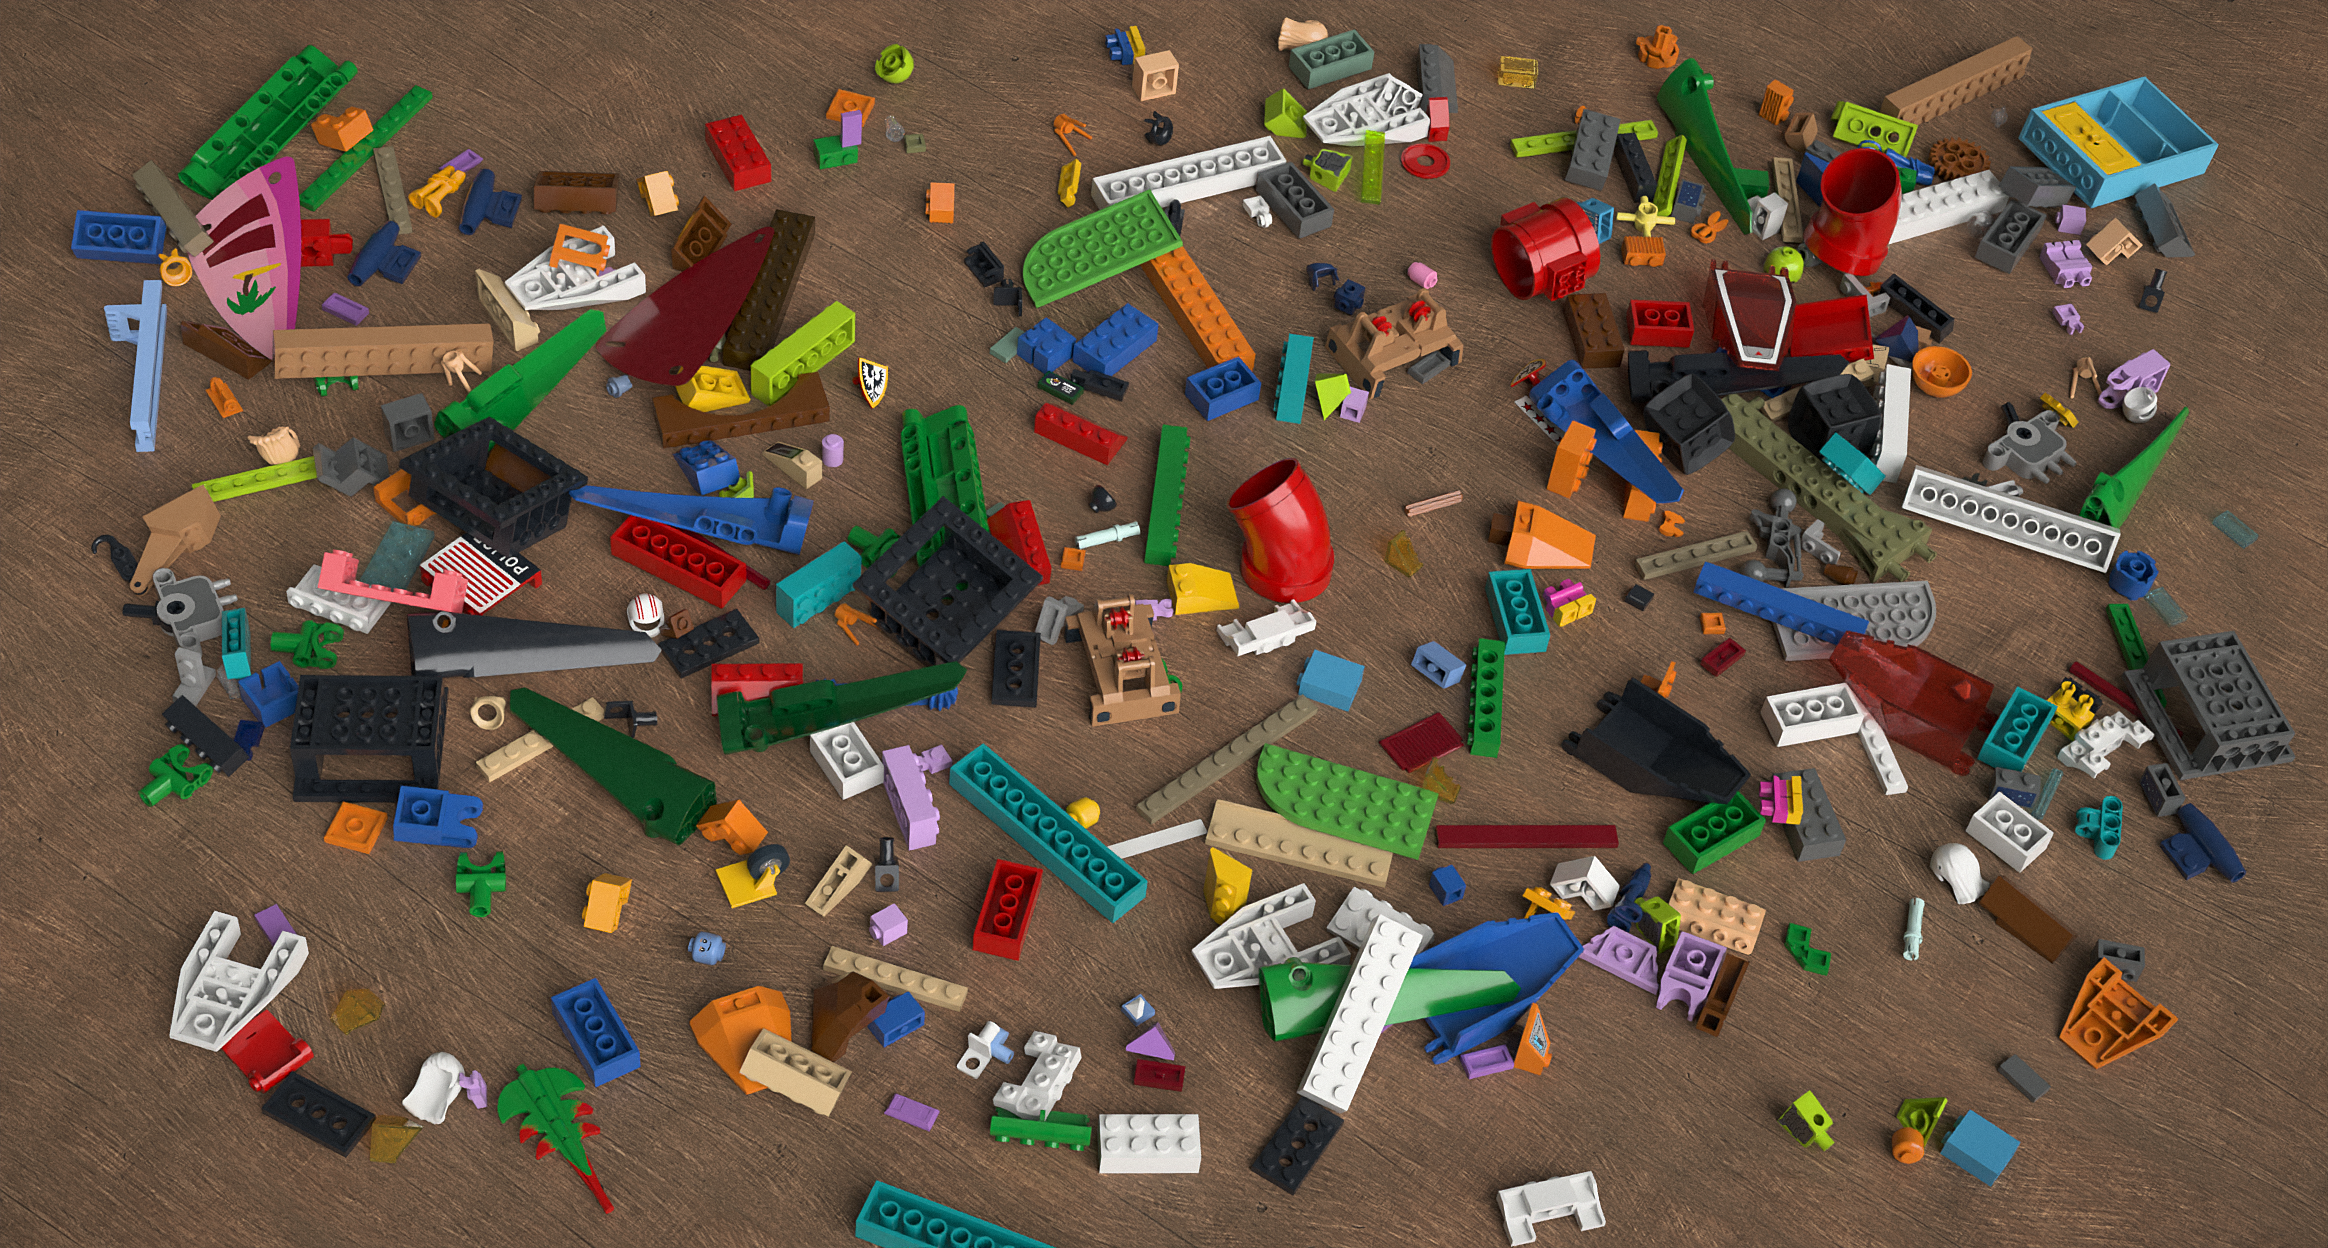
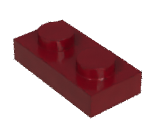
M1728 638L1703 657L1700 665L1717 677L1745 655L1746 650L1734 640Z
M1137 1059L1134 1085L1182 1092L1186 1066Z

